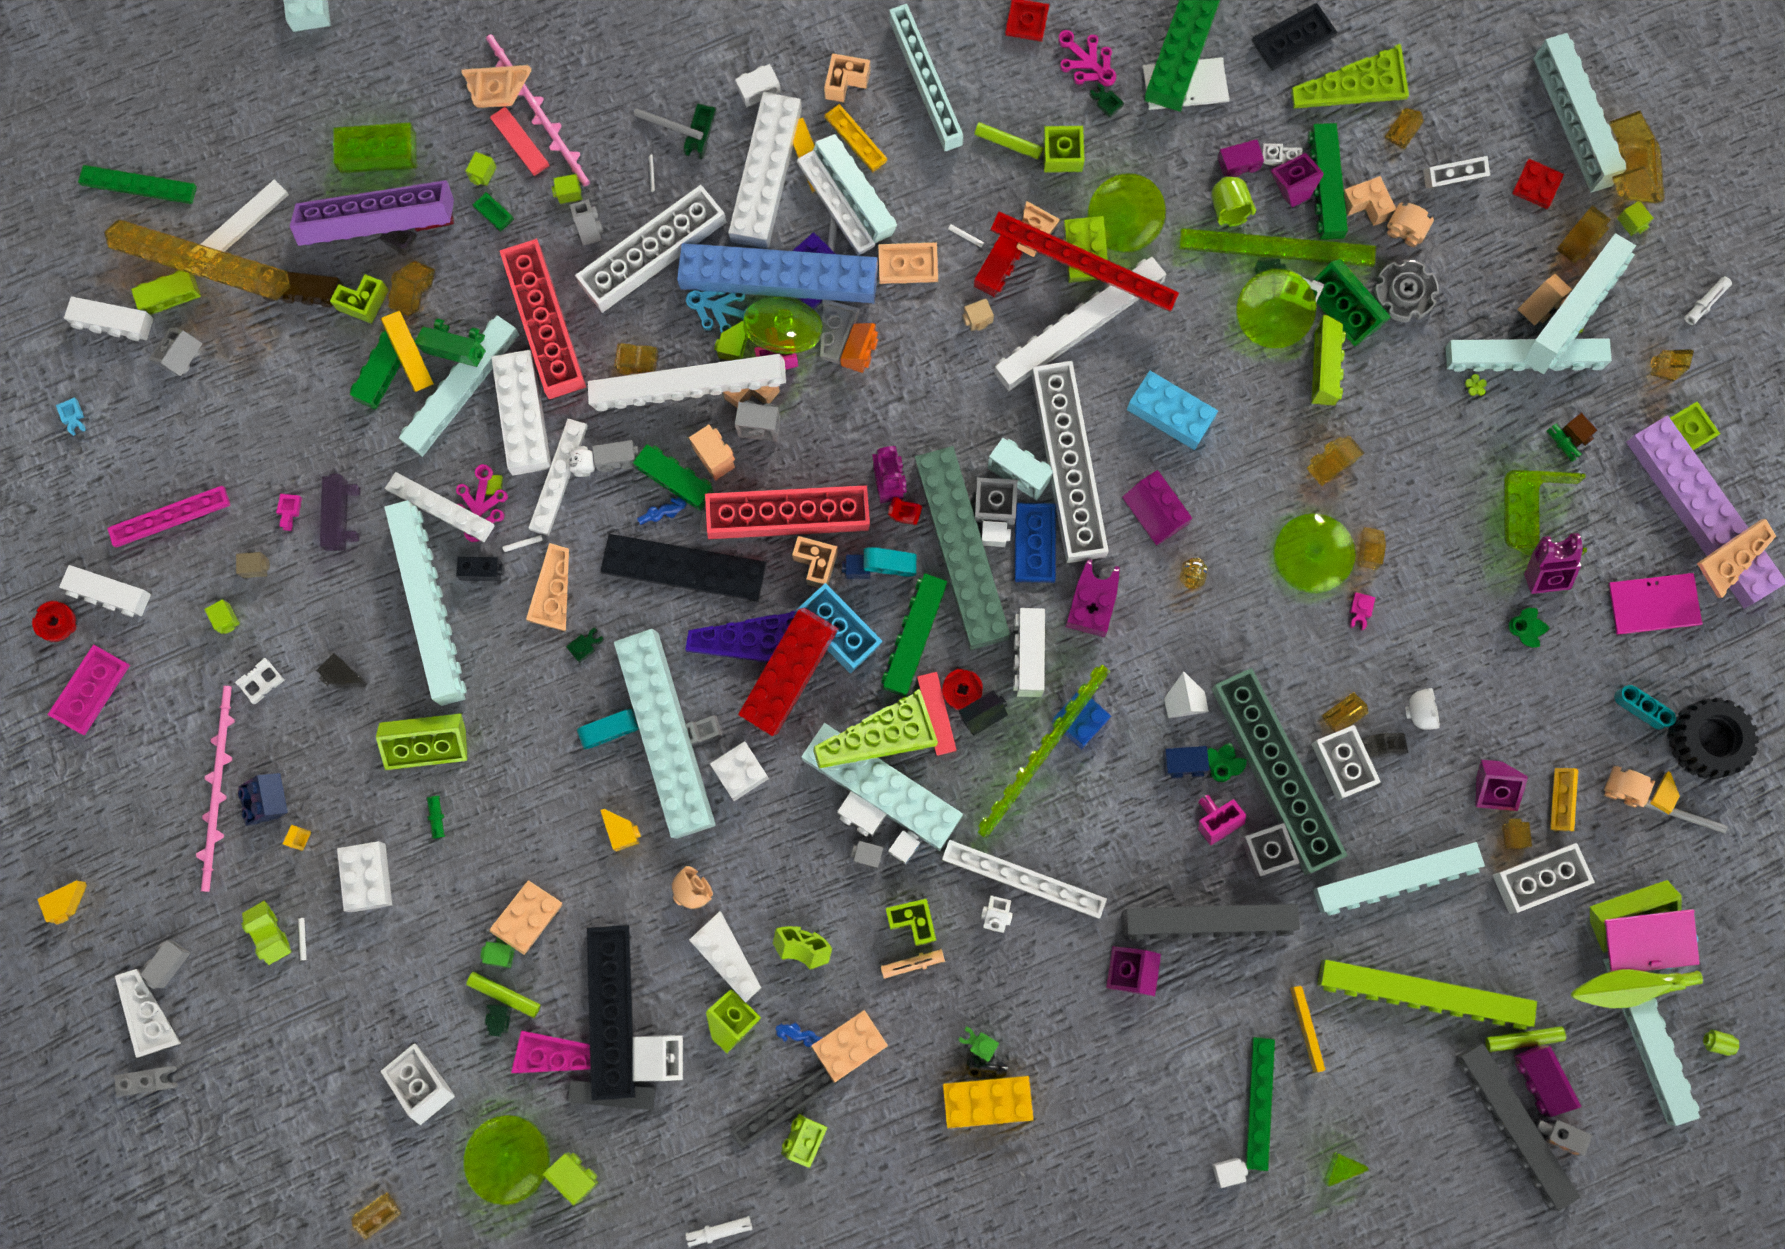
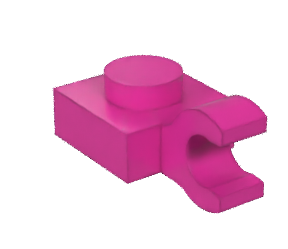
M280 494L276 513L282 515L279 526L283 527L285 531H292V517H299L302 502L301 496Z

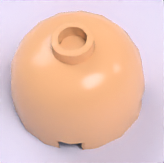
M690 866L683 868L674 877L672 892L674 895L673 899L678 905L689 909H696L708 903L712 899L710 897L713 896V892L704 877L700 880L696 875L698 871Z

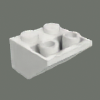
M683 1036L633 1037L632 1081L683 1080Z

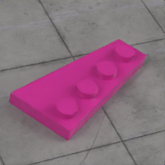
M521 1031L511 1073L590 1070V1044Z

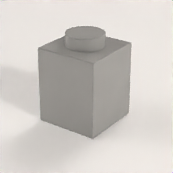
M859 841L858 846H853L851 857L854 858V863L878 869L883 847Z

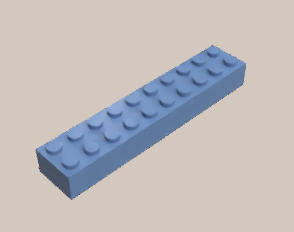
M682 243L677 281L680 289L874 303L878 261L877 257Z

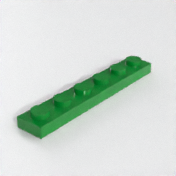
M83 165L78 180L81 186L193 204L197 189L194 183Z
M1252 1037L1245 1165L1247 1169L1268 1171L1275 1039Z

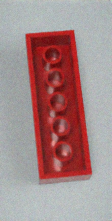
M805 607L798 609L738 715L771 736L778 734L839 628Z

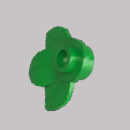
M1537 608L1522 610L1520 615L1512 618L1508 624L1511 634L1519 637L1522 644L1530 648L1540 647L1538 637L1550 629L1545 622L1537 619ZM1519 624L1521 630L1516 629L1515 625Z
M1231 743L1222 746L1218 752L1212 748L1207 750L1211 776L1217 782H1226L1231 776L1240 775L1247 765L1246 759L1235 758V750ZM1218 769H1222L1224 771L1223 776L1218 775Z

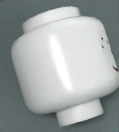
M578 446L576 450L569 453V470L575 476H590V473L595 470L593 451L588 450L586 446Z

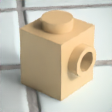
M983 299L965 306L962 318L965 325H969L971 331L975 329L982 330L988 324L993 323L994 314L987 299Z

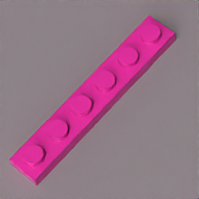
M219 486L113 525L107 529L112 545L117 548L231 506L225 487Z

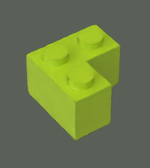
M365 274L357 291L338 284L330 302L336 310L372 324L389 290L383 281Z
M927 899L886 908L890 930L911 926L915 946L936 942Z

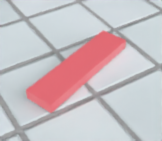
M506 107L490 116L491 121L533 176L550 166Z
M937 672L917 676L919 688L938 741L937 746L934 747L936 756L956 752Z

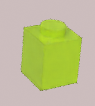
M475 151L465 172L473 184L487 186L497 166L493 158Z
M576 174L553 178L554 186H551L553 197H557L560 204L582 200L580 182Z
M1640 200L1626 208L1617 217L1630 236L1637 232L1639 234L1645 232L1650 227L1648 224L1654 219Z
M223 599L204 609L214 630L221 634L232 632L240 624L230 604Z

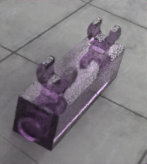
M335 473L329 474V476H322L320 547L325 551H346V541L359 542V533H356L355 530L347 531L348 495L360 496L361 488L357 484H348V481L343 476Z

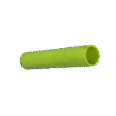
M981 122L978 123L974 133L978 137L1039 160L1043 151L1042 146Z
M472 972L467 980V986L528 1016L535 1018L540 1010L541 1004L475 972Z
M1559 1026L1486 1037L1485 1045L1488 1052L1563 1042L1566 1041V1033L1564 1028Z

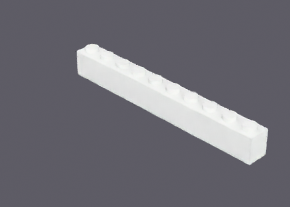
M1153 257L1148 260H1141L1136 265V268L1132 270L1159 284L1164 282L1167 275ZM1108 284L1104 291L1101 293L1098 291L1093 294L1087 303L1084 304L1082 302L1076 306L1074 312L1063 315L1054 326L1051 324L1046 327L1040 336H1033L1029 339L1028 344L1023 348L1018 347L1011 353L1010 357L999 360L996 363L994 374L1005 388L1010 391L1031 376L1033 367L1047 365L1140 298Z
M780 354L592 380L588 381L589 404L597 411H606L612 407L621 409L633 404L635 406H643L648 402L663 403L664 400L669 399L679 401L683 400L684 397L690 396L692 398H700L705 394L720 395L726 391L736 393L740 392L741 389L758 390L762 386L778 387L780 384L786 383L785 360Z

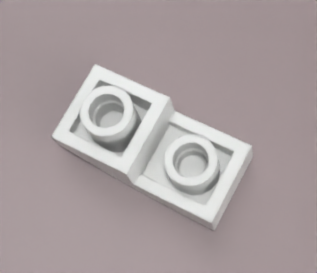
M1263 144V163L1278 167L1302 155V148H1283V144Z

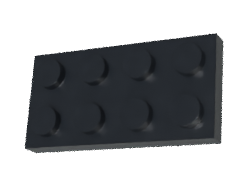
M1315 3L1254 36L1252 42L1273 71L1335 37L1337 31L1318 3Z

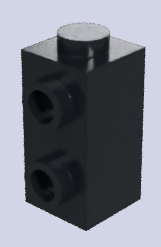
M457 556L456 577L460 581L501 582L505 566L498 557Z
M993 690L958 712L965 726L974 736L1008 716L1005 709L1008 705L1002 695L998 697Z

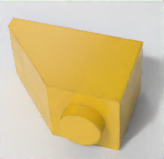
M606 809L600 810L614 851L640 843L638 838L641 837L637 825L634 826L631 821Z
M76 880L38 898L37 900L45 921L61 924L66 922L69 916L75 914L87 887L86 882Z

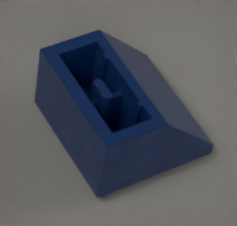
M280 773L257 775L238 786V797L242 803V817L245 820L246 826L278 819L288 813Z

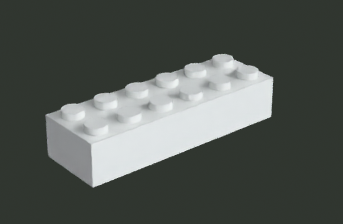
M525 350L491 356L508 470L513 476L550 469L551 461L540 387L532 351Z

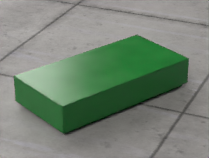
M487 192L473 204V207L500 232L514 220L513 216Z

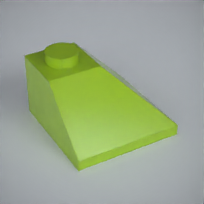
M732 988L706 1011L711 1038L726 1053L735 1047L761 1019Z

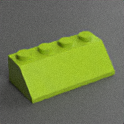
M1323 315L1315 328L1311 404L1335 406L1343 394L1340 381H1342L1344 369H1341V362H1343L1345 351L1342 350V343L1345 341L1346 334L1343 331V324L1328 315Z
M461 713L379 723L376 740L385 770L461 762L468 759L466 729Z
M1668 880L1590 906V923L1603 953L1608 952L1604 920L1681 911L1682 895Z

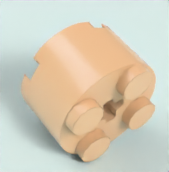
M1403 202L1399 203L1387 224L1389 230L1387 234L1395 239L1400 237L1405 240L1407 245L1416 247L1417 244L1423 242L1434 222V218L1431 217L1429 219L1427 217L1428 212L1415 204L1408 203L1407 206H1402Z
M1613 766L1604 789V796L1617 800V798L1624 799V804L1634 808L1637 806L1644 807L1648 802L1655 781L1636 771L1628 769V771L1622 772V767Z

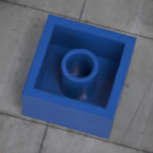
M1080 688L1051 722L1082 750L1109 721L1111 715Z

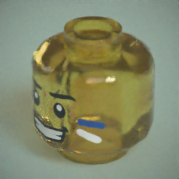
M1190 558L1182 564L1180 581L1188 589L1202 587L1206 581L1208 567L1201 559Z

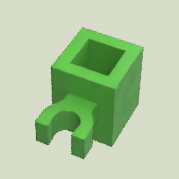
M497 937L496 943L486 941V946H483L481 949L480 958L483 959L482 963L486 965L511 968L515 949Z
M966 1026L964 1030L969 1032L970 1038L964 1040L960 1037L958 1041L963 1044L972 1045L969 1051L989 1062L999 1043L982 1032L976 1036Z

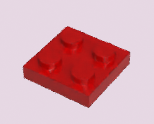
M1012 0L1005 36L1042 42L1050 4L1028 0Z
M1528 159L1512 194L1548 209L1564 174Z

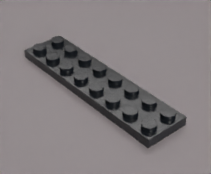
M609 534L600 572L601 574L759 602L767 563L766 561Z
M630 926L587 928L591 1099L592 1101L636 1098L635 1081H632L633 1010Z

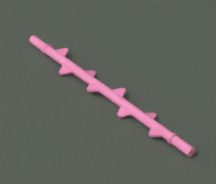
M488 35L486 40L495 52V56L499 58L495 67L512 66L504 54L503 48L499 46L493 35ZM524 84L518 95H523L535 112L532 120L533 125L542 124L553 140L549 147L550 150L560 151L572 168L571 171L577 175L584 187L589 185L590 182L582 171L580 164L576 162L580 157V153L568 150L558 135L562 127L561 124L550 123L540 108L541 103L544 101L543 97H533Z
M223 686L222 702L219 707L221 711L218 735L211 739V743L217 746L214 771L205 776V780L212 784L210 811L202 816V819L208 823L206 847L196 853V857L204 862L202 868V892H210L215 842L224 838V834L216 830L219 803L226 800V795L220 792L223 765L232 761V757L225 753L227 727L235 722V719L229 716V709H231V686Z

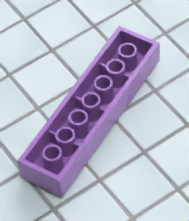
M445 180L296 203L289 227L299 246L350 239L358 236L366 237L378 233L386 234L398 230L405 231L417 227L424 228L437 224L444 225L450 223L454 198L448 182Z

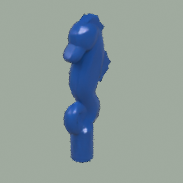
M671 498V502L675 504L662 505L659 510L657 507H650L646 514L637 519L640 525L650 520L654 522L659 521L664 515L671 519L675 518L678 512L685 509L686 501L682 498Z
M797 1022L791 1025H783L781 1023L775 1028L777 1036L784 1041H787V1036L795 1041L803 1040L804 1045L807 1047H811L824 1038L816 1036L812 1031L801 1032Z

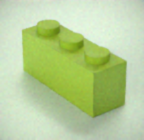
M188 269L177 270L174 274L158 277L152 282L141 283L131 289L137 309L146 311L149 315L201 297L196 279Z

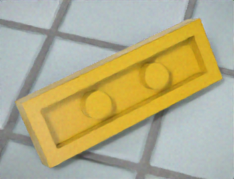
M1555 768L1551 830L1574 831L1578 769Z

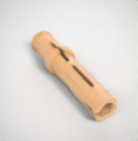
M942 949L926 954L922 952L919 953V956L882 965L881 970L884 979L920 968H923V970L927 969V966L945 962Z

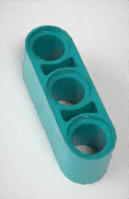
M875 547L865 548L863 569L869 572L904 577L916 576L917 554Z
M1627 685L1615 692L1614 699L1619 706L1657 730L1672 726L1676 721V715L1670 708L1636 686ZM1624 692L1629 693L1630 700L1625 698ZM1642 703L1647 705V712L1643 710ZM1660 715L1665 717V723L1660 720Z
M627 709L584 725L577 729V733L583 749L586 750L633 733L639 727L633 709Z

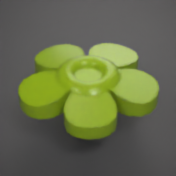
M1473 374L1470 379L1465 381V386L1470 388L1468 393L1472 396L1476 394L1482 396L1486 392L1484 387L1487 386V382L1485 379L1479 380L1480 377L1477 374Z

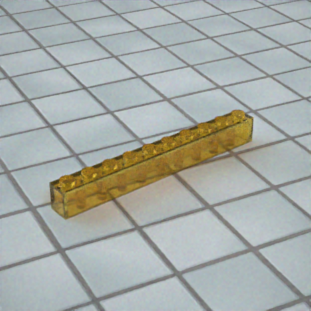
M118 219L104 231L108 247L273 300H278L290 288L287 271Z

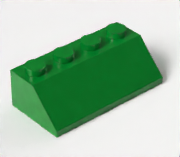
M1341 259L1330 262L1313 279L1324 284L1316 303L1328 316L1343 324L1345 336L1354 347L1371 336L1391 318ZM1307 288L1306 291L1315 300L1317 291Z

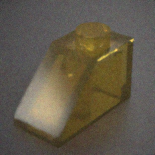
M1663 350L1657 356H1654L1651 361V375L1674 382L1690 369L1694 350Z
M1363 528L1357 566L1378 570L1383 565L1386 548L1383 530Z

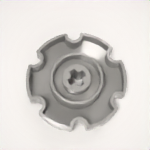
M1403 260L1401 265L1392 262L1377 277V281L1380 284H1376L1374 287V298L1383 308L1387 309L1391 319L1409 322L1412 317H1415L1419 320L1425 317L1435 306L1436 301L1433 298H1436L1439 294V285L1433 273L1428 274L1425 272L1426 266L1414 260Z

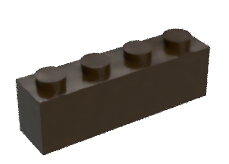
M261 268L257 291L263 299L268 301L278 299L286 303H294L295 301L308 306L320 304L323 307L332 308L333 305L330 300L338 284L344 285L338 277Z

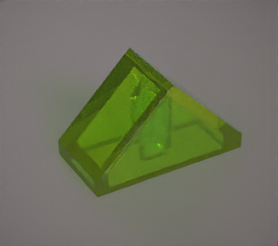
M1334 1152L1323 1182L1326 1186L1331 1187L1367 1172L1369 1168L1364 1164Z

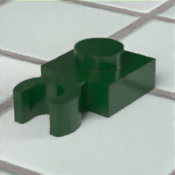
M1100 83L1097 84L1099 93L1090 90V97L1094 100H1099L1096 106L1109 118L1124 106V102L1114 92L1110 90L1106 93L1104 86Z
M596 628L589 631L588 637L585 638L581 634L566 646L579 663L595 651L592 647L594 644H600L604 641L602 636L598 639L593 638V635L598 632Z

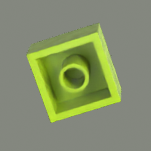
M1044 126V173L1083 172L1085 162L1083 126Z

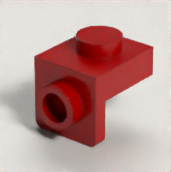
M893 497L892 503H890L888 508V515L896 522L917 526L923 507L920 504L904 502L898 497Z

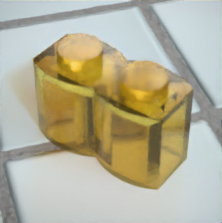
M619 343L617 344L614 367L623 375L655 372L659 352L656 347Z

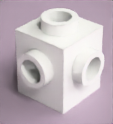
M990 896L988 907L984 906L981 919H985L983 928L1004 933L1005 926L1010 925L1013 913L1009 912L1011 900Z

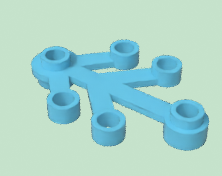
M694 290L686 296L687 306L697 310L702 320V327L706 331L712 330L714 323L707 316L704 307L712 310L720 325L721 333L724 328H731V325L727 323L722 313L743 320H748L749 316H754L755 318L750 321V325H755L759 320L758 312L754 308H747L743 311L727 306V304L735 300L738 302L743 301L745 294L741 297H736L737 293H731L716 301L708 299L716 294L723 296L726 293ZM696 298L699 299L698 303L692 302ZM706 322H711V325L708 327L704 324Z

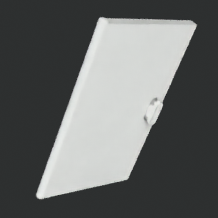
M1223 57L1199 60L1183 106L1229 102ZM1156 64L1142 66L1146 90ZM1148 102L1149 110L1166 108Z

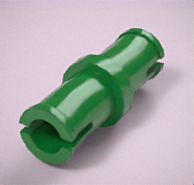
M1557 423L1552 426L1557 433L1552 428L1546 431L1557 443L1556 447L1562 449L1571 462L1576 460L1572 452L1578 458L1582 455L1571 442L1572 438L1570 436L1567 437Z
M440 796L427 797L429 811L427 820L430 821L432 839L445 837L443 826L444 814L441 811Z

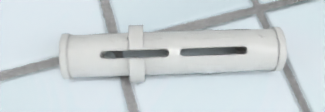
M1721 277L1709 292L1694 304V308L1685 315V321L1690 325H1695L1703 315L1710 311V307L1732 285V281L1728 277Z
M750 1216L712 1227L707 1225L704 1226L705 1229L686 1233L688 1247L708 1242V1244L713 1243V1240L751 1231L753 1229Z

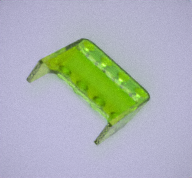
M1511 470L1507 472L1504 476V539L1507 546L1523 554L1532 555L1540 541V486L1543 483L1579 484L1586 478V474ZM1583 548L1582 555L1587 553V548Z

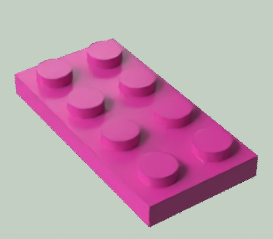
M93 644L47 715L76 732L85 735L130 665Z

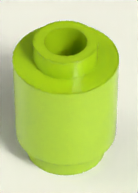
M1710 1030L1703 1037V1044L1708 1051L1730 1056L1735 1055L1739 1050V1040L1731 1034Z

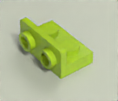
M798 1114L791 1124V1132L788 1138L782 1144L781 1154L791 1161L810 1168L828 1127Z

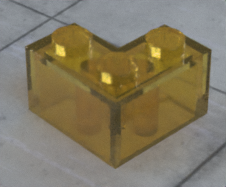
M1591 206L1556 250L1573 263H1576L1579 258L1584 259L1591 251L1588 247L1591 244L1595 246L1607 232L1609 227L1606 225L1611 219L1594 206Z
M414 260L400 270L395 271L391 278L393 283L388 295V299H390L388 307L395 311H400L406 316H411L417 312L420 307L422 293L432 287L435 269Z
M1350 435L1345 438L1340 436L1324 447L1325 452L1322 454L1318 453L1310 459L1311 464L1307 467V470L1323 486L1329 483L1341 471L1354 464L1365 453Z

